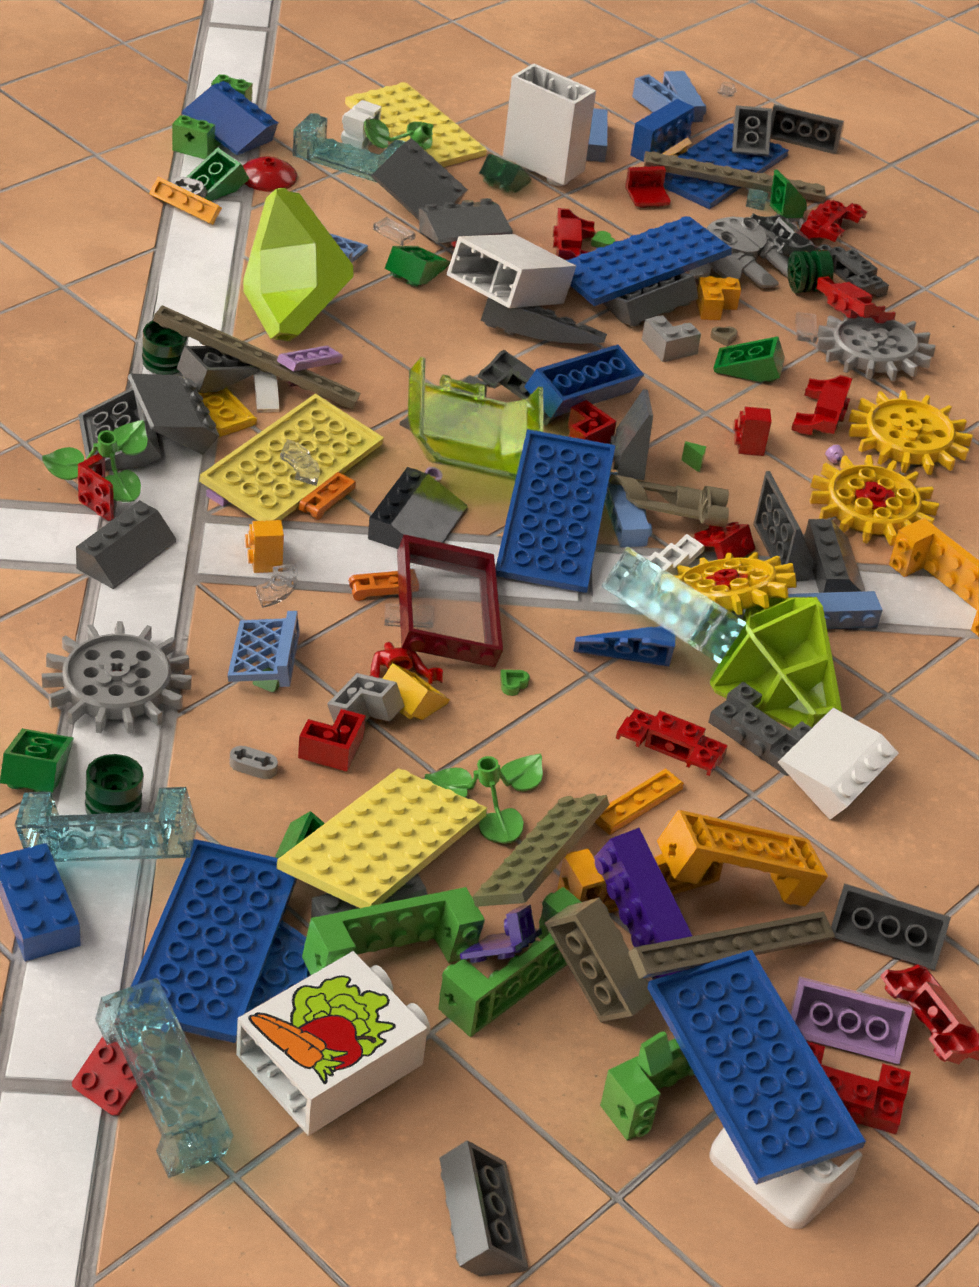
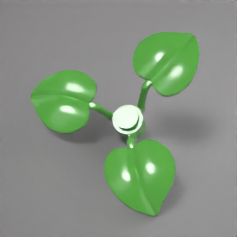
M366 119L364 121L367 137L379 148L388 147V141L392 142L410 136L424 150H428L432 145L433 124L417 121L411 122L407 125V133L390 138L389 130L382 121L378 119Z
M144 420L128 423L113 431L105 430L100 432L98 443L93 444V449L86 458L92 457L96 451L102 457L110 458L114 475L106 476L105 479L113 485L115 501L132 502L140 496L141 482L139 477L131 470H123L118 473L115 453L122 451L124 454L132 456L140 454L146 449L148 438ZM65 447L55 450L50 454L42 455V461L48 471L54 476L63 480H73L78 477V464L84 461V455L76 448Z
M535 754L513 760L505 764L501 769L496 758L491 756L483 757L477 763L478 770L473 772V779L470 773L463 768H447L436 773L425 774L426 780L444 789L452 790L454 793L465 798L468 795L467 789H473L478 779L484 787L491 788L495 813L486 814V817L480 821V832L490 841L507 844L516 841L521 836L524 827L523 818L513 808L500 812L495 785L501 779L505 786L512 785L517 791H528L536 788L541 783L543 777L542 755Z

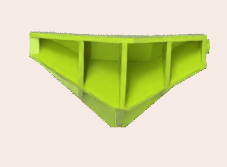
M278 188L266 197L243 279V292L270 339L290 342L312 322L354 275L353 264L300 193L291 192L285 188Z
M771 597L768 599L769 608L765 609L758 605L746 608L735 634L710 679V685L716 694L727 699L728 693L744 682L762 694L761 702L755 707L764 714L789 728H794L801 721L813 728L832 708L842 712L823 606L817 597H788L787 599Z

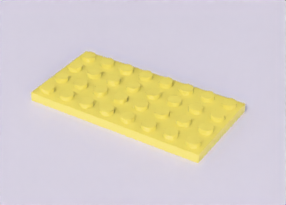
M406 82L346 97L345 104L351 109L361 100L381 106L380 121L387 126L390 138L407 133V125L411 122L417 121L433 124L432 145L425 151L442 167L486 156L487 149ZM410 136L390 143L398 149L410 139Z
M314 394L200 474L199 482L257 521L282 520L298 508L300 501L334 474L337 472L344 474L383 444L384 437L322 397Z
M398 768L277 859L276 869L358 908L382 904L486 817L487 807L478 804L475 800L460 796L452 790L435 785L429 780L410 774L407 770Z

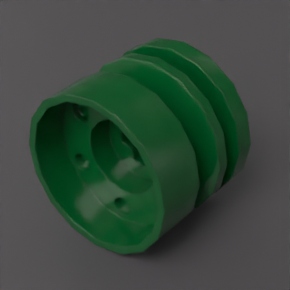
M814 250L811 253L808 251H794L791 253L787 267L788 282L791 290L794 293L809 292L810 290L821 292L817 289L819 277L828 276L833 281L834 267L829 251Z
M153 320L150 321L143 329L142 364L154 374L174 375L180 373L177 367L184 346H188L189 337H184L179 332L170 328H164Z
M108 754L95 758L86 770L85 810L87 815L97 823L108 826H121L134 821L142 809L144 779L142 766L136 760L120 754Z

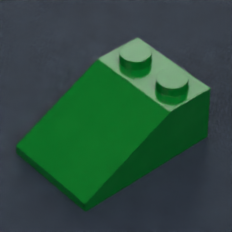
M219 148L215 149L186 176L203 183L207 190V195L204 199L209 201L236 192L250 179L242 164Z
M392 246L384 269L390 271V275L400 279L403 277L407 279L408 284L418 287V285L429 283L446 269L451 261L420 246Z
M776 336L719 348L713 368L714 372L757 382L775 381L780 378L785 359L779 337Z
M22 728L3 753L0 783L7 784L12 789L29 788L34 789L39 794L53 793L61 779L74 738Z

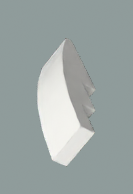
M686 534L675 545L670 543L660 554L654 552L625 580V584L639 594L644 595L663 584V575H676L677 566L679 565L687 567L704 552V545Z

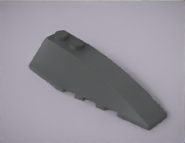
M489 297L481 317V321L485 322L486 326L492 328L497 326L503 328L508 334L515 335L517 333L540 340L580 344L604 343L607 336L606 333L588 325L580 324V326H577L576 322L567 316L559 318L555 311L550 309L540 310L537 306L508 308Z

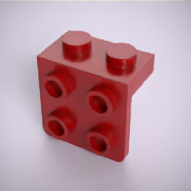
M664 166L628 167L625 188L635 206L645 208L646 206L663 207L670 205L671 200L663 187L666 173Z
M97 453L78 464V498L83 505L107 521L114 519L113 485L105 479V457Z
M739 522L728 523L725 528L709 525V528L696 532L693 537L704 546L714 547L718 560L725 559L727 553H732L733 558H743L756 549L749 524H739Z
M103 1034L73 1079L72 1087L109 1114L118 1116L144 1077L157 1081L162 1070L154 1066L157 1060L149 1054L141 1051L138 1055L131 1050L134 1044L119 1035L117 1039Z

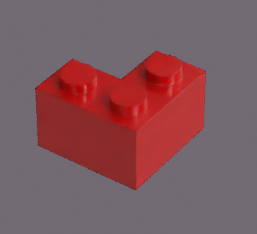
M585 400L571 407L568 423L569 437L610 444L611 436L615 435L617 421Z
M745 406L744 411H739L738 419H734L733 432H735L734 445L738 446V454L764 456L772 423L770 409Z
M341 709L333 726L308 719L299 735L298 758L347 772L364 738L366 715Z

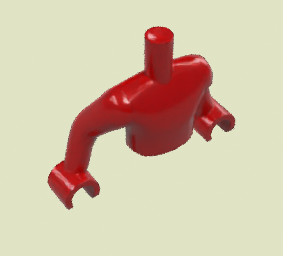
M386 642L384 644L385 650L374 653L370 676L380 678V667L385 666L389 669L393 663L407 670H410L413 666L420 675L428 679V684H433V681L443 683V669L437 667L428 669L416 651L401 647L395 648L391 642Z

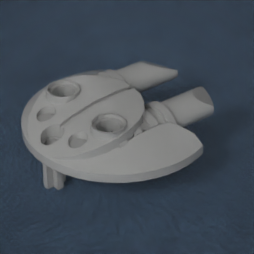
M726 217L712 222L706 228L732 248V255L709 263L712 269L722 278L732 277L739 280L741 273H744L760 288L777 287L779 282L756 262L758 256L768 260L788 278L787 267L789 257L777 251L778 247L773 243L775 236L769 230L760 226L755 219L751 217Z

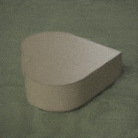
M717 326L712 328L710 336L714 341L729 346L736 340L738 332L734 327L727 326L723 328Z

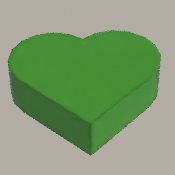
M598 231L591 240V246L597 248L613 244L615 239L607 231Z
M503 669L500 671L501 690L504 694L514 696L520 692V689L528 687L530 676L527 672Z

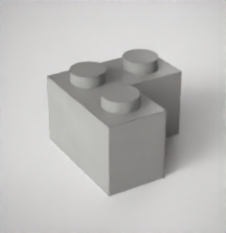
M663 315L645 319L642 341L662 362L698 353L701 333L691 322L672 326Z
M356 673L327 703L333 722H335L341 709L366 715L365 721L369 717L391 721L404 707L397 682Z

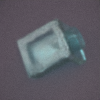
M749 189L746 207L764 210L768 193L758 189Z

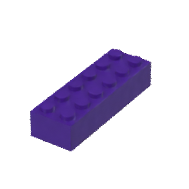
M640 828L610 838L594 856L595 867L607 884L608 895L615 901L622 923L627 925L634 948L692 937L693 935ZM677 972L653 976L652 979H658Z

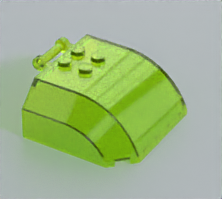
M420 357L409 370L408 422L411 433L425 458L431 463L515 482L527 429L543 432V387H538L525 400L506 403L486 398L484 384H471L451 379L450 376L444 374L440 378L439 386L425 383L426 358ZM451 388H455V389H459V390L471 392V393H473V394L466 393V392H462V391H458V390H454V389H451Z

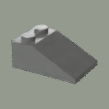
M736 105L733 122L732 153L769 156L772 108Z
M184 346L177 367L185 379L189 378L196 383V388L200 393L218 392L258 373L260 370L254 365L241 362L236 357L222 354L211 346Z

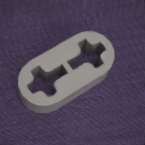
M179 177L173 182V184L202 198H205L207 195V190L200 181L188 177Z
M237 746L230 751V767L238 772L261 779H270L277 774L278 760L270 753L247 746Z

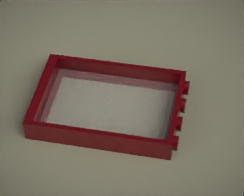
M404 534L397 550L401 648L495 668L503 652L494 554Z

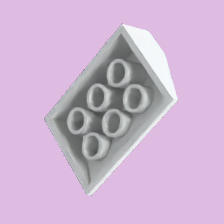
M832 708L778 763L830 820L847 808L899 753L882 734Z

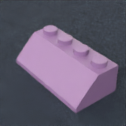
M799 976L790 1015L805 1040L899 1064L913 1008L908 1004Z

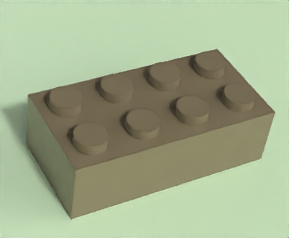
M600 898L567 906L545 922L548 931L600 1022L634 1016L654 1000L647 988L649 981L646 978L639 979L622 933L616 928L607 907Z

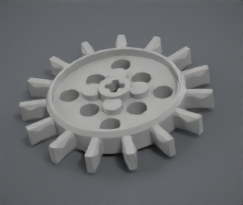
M830 315L827 319V325H819L817 333V350H827V362L841 359L845 362L843 372L848 373L855 367L865 370L866 378L870 380L874 372L887 373L890 380L895 381L897 371L903 370L912 377H916L918 366L929 369L931 358L934 356L935 345L928 344L930 339L929 332L914 333L915 321L905 325L896 320L876 323L871 317L862 318L858 316V318L852 319L846 317V315H844V320L841 321Z
M117 621L115 634L99 636L98 631L92 624L87 625L88 640L81 644H78L66 635L62 637V647L70 653L68 657L51 653L46 655V667L63 671L60 673L42 674V688H64L48 694L50 708L52 709L71 702L74 706L68 711V723L73 725L80 717L87 713L96 717V733H102L107 719H123L127 733H133L134 717L144 714L158 726L162 724V712L157 708L161 703L179 710L183 707V696L170 691V688L191 690L192 675L171 674L172 672L189 669V656L183 655L168 658L166 655L175 651V639L171 637L156 646L150 642L152 626L149 625L143 629L139 636L125 634L123 621Z

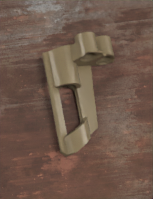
M611 474L609 478L611 484L623 486L626 499L638 508L698 519L702 524L725 528L729 517V508L726 507L729 497L728 489L704 486L703 490L683 486L673 487ZM645 490L660 493L669 503L648 500Z

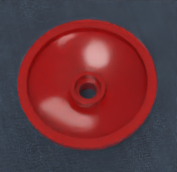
M259 157L243 165L250 178L245 185L255 190L273 192L278 188L288 189L297 181L295 168L288 162L276 157Z

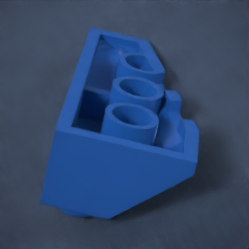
M658 626L579 636L575 638L573 651L669 667L675 648V630Z

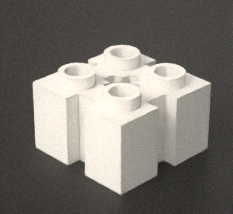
M361 100L343 115L342 124L343 129H345L341 134L343 149L362 155L369 149V145H373L366 135L364 121L366 119L381 120V106Z

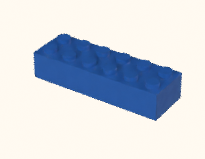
M614 345L538 368L524 387L543 408L544 412L550 418L570 412L571 407L585 400L596 404L630 393L644 374L619 345Z

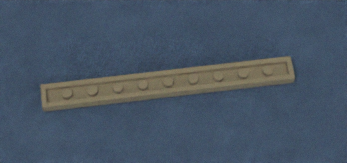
M646 151L644 155V167L664 166L667 173L770 193L772 190L773 176L765 173H755L746 169L740 170L730 166L714 165L710 162L704 163L694 159L679 158L674 155L668 156L658 152ZM788 179L806 200L824 203L826 198L825 186L818 183L812 184L801 180Z
M163 305L154 315L153 321L159 323L164 328L175 330L184 337L193 338L202 345L211 346L222 354L236 357L241 362L254 365L263 372L272 373L283 381L297 384L300 388L315 392L324 399L333 400L342 407L353 409L361 393L310 370L304 369L293 372L277 361L278 356Z
M823 911L633 948L628 953L639 979L687 970L752 950L756 956L828 941L835 937Z

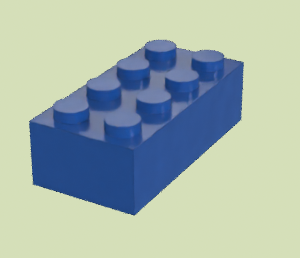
M675 99L636 122L630 156L644 162L646 151L662 154L685 138H690L695 107Z
M47 843L1 854L0 898L24 961L81 946L80 923Z

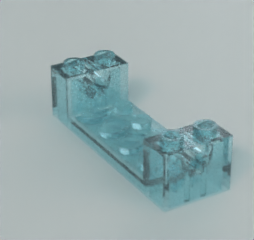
M310 113L294 128L292 156L376 182L371 175L405 142L395 140L378 155L366 149H359L350 144H343L334 139H328V118L316 113Z
M626 547L601 586L719 664L746 624L745 621L629 547Z
M187 787L159 788L154 812L59 815L51 792H27L23 795L15 828L23 849L47 843L54 862L191 858L197 822Z
M158 978L101 997L95 1018L96 1023L107 1045L118 1041L160 1131L161 1139L156 1152L168 1178L225 1156L234 1135Z

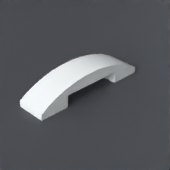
M259 370L258 373L253 375L257 413L279 412L276 375Z

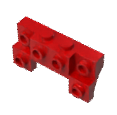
M827 200L825 203L819 204L816 210H812L809 213L807 221L802 224L800 231L808 239L820 237L835 243L839 236L842 237L845 232L844 229L840 228L844 219L858 224L860 219L866 217L868 211L858 204L851 203L845 207L839 201Z
M558 208L557 226H553V248H556V256L564 260H570L578 257L580 254L589 253L581 249L582 238H593L595 236V221L584 220L576 216L570 209Z
M828 276L818 278L817 289L827 296V304L834 307L836 311L844 313L846 317L852 319L858 318V316L862 318L871 317L876 323H886V321L895 320L896 312H886V306H876L872 303L873 295L850 282L836 284Z
M843 375L827 380L809 378L804 396L818 400L814 414L797 412L791 430L811 436L814 429L823 433L834 434L839 421H844L846 411L848 410L850 398H847L853 378Z
M635 708L630 717L627 716L616 734V739L618 740L622 736L635 741L638 748L646 739L645 747L685 762L688 768L694 765L707 770L706 775L708 776L711 775L717 765L721 764L728 747L727 744L706 737V728L661 710L654 716Z
M917 964L904 970L886 969L880 975V978L886 984L884 987L886 992L894 999L906 1000L914 1009L915 1016L931 1031L929 1040L935 1047L933 1051L940 1060L958 1065L965 1058L979 1061V1032L926 967Z
M807 1041L855 1124H861L896 1135L901 1122L911 1071L882 1063L878 1081L822 1065L825 1046Z

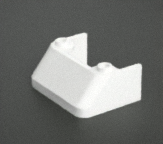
M724 1127L712 1143L709 1156L711 1162L784 1225L789 1228L800 1229L806 1226L853 1182L862 1153L857 1150L840 1167L831 1160H826L755 1185Z

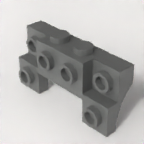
M754 213L751 215V218L755 219L760 226L766 228L775 236L773 243L778 247L777 251L782 255H791L794 251H808L811 253V251L819 250L810 239L784 216L777 214L763 217Z
M827 244L817 246L819 250L829 251L832 256L834 273L842 280L856 285L867 293L874 294L877 298L887 295L889 285L877 276L878 268L854 249L845 251L840 246L831 248Z
M506 350L499 352L480 371L478 378L487 383L488 387L495 389L503 385L531 405L533 408L529 414L534 416L537 422L547 426L556 419V417L550 418L524 387L535 371Z
M742 682L728 693L726 701L711 711L708 723L788 776L789 774L780 766L778 761L812 728L801 721L794 728L788 730L755 707L761 702L762 694Z

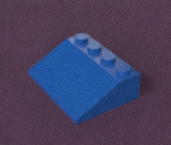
M224 81L209 87L182 111L183 115L190 118L205 120L208 123L215 124V139L236 155L271 142L278 126V122L271 115L265 113L256 104L245 98L242 93H239L229 83Z

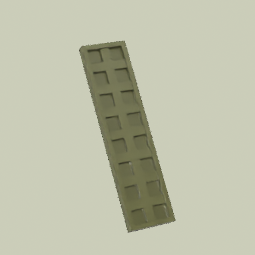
M588 794L582 798H573L572 796L560 798L558 803L547 812L548 814L537 823V826L526 835V838L515 847L511 855L504 859L501 866L492 873V876L472 896L475 907L526 903L610 805L607 795L597 796L596 794Z

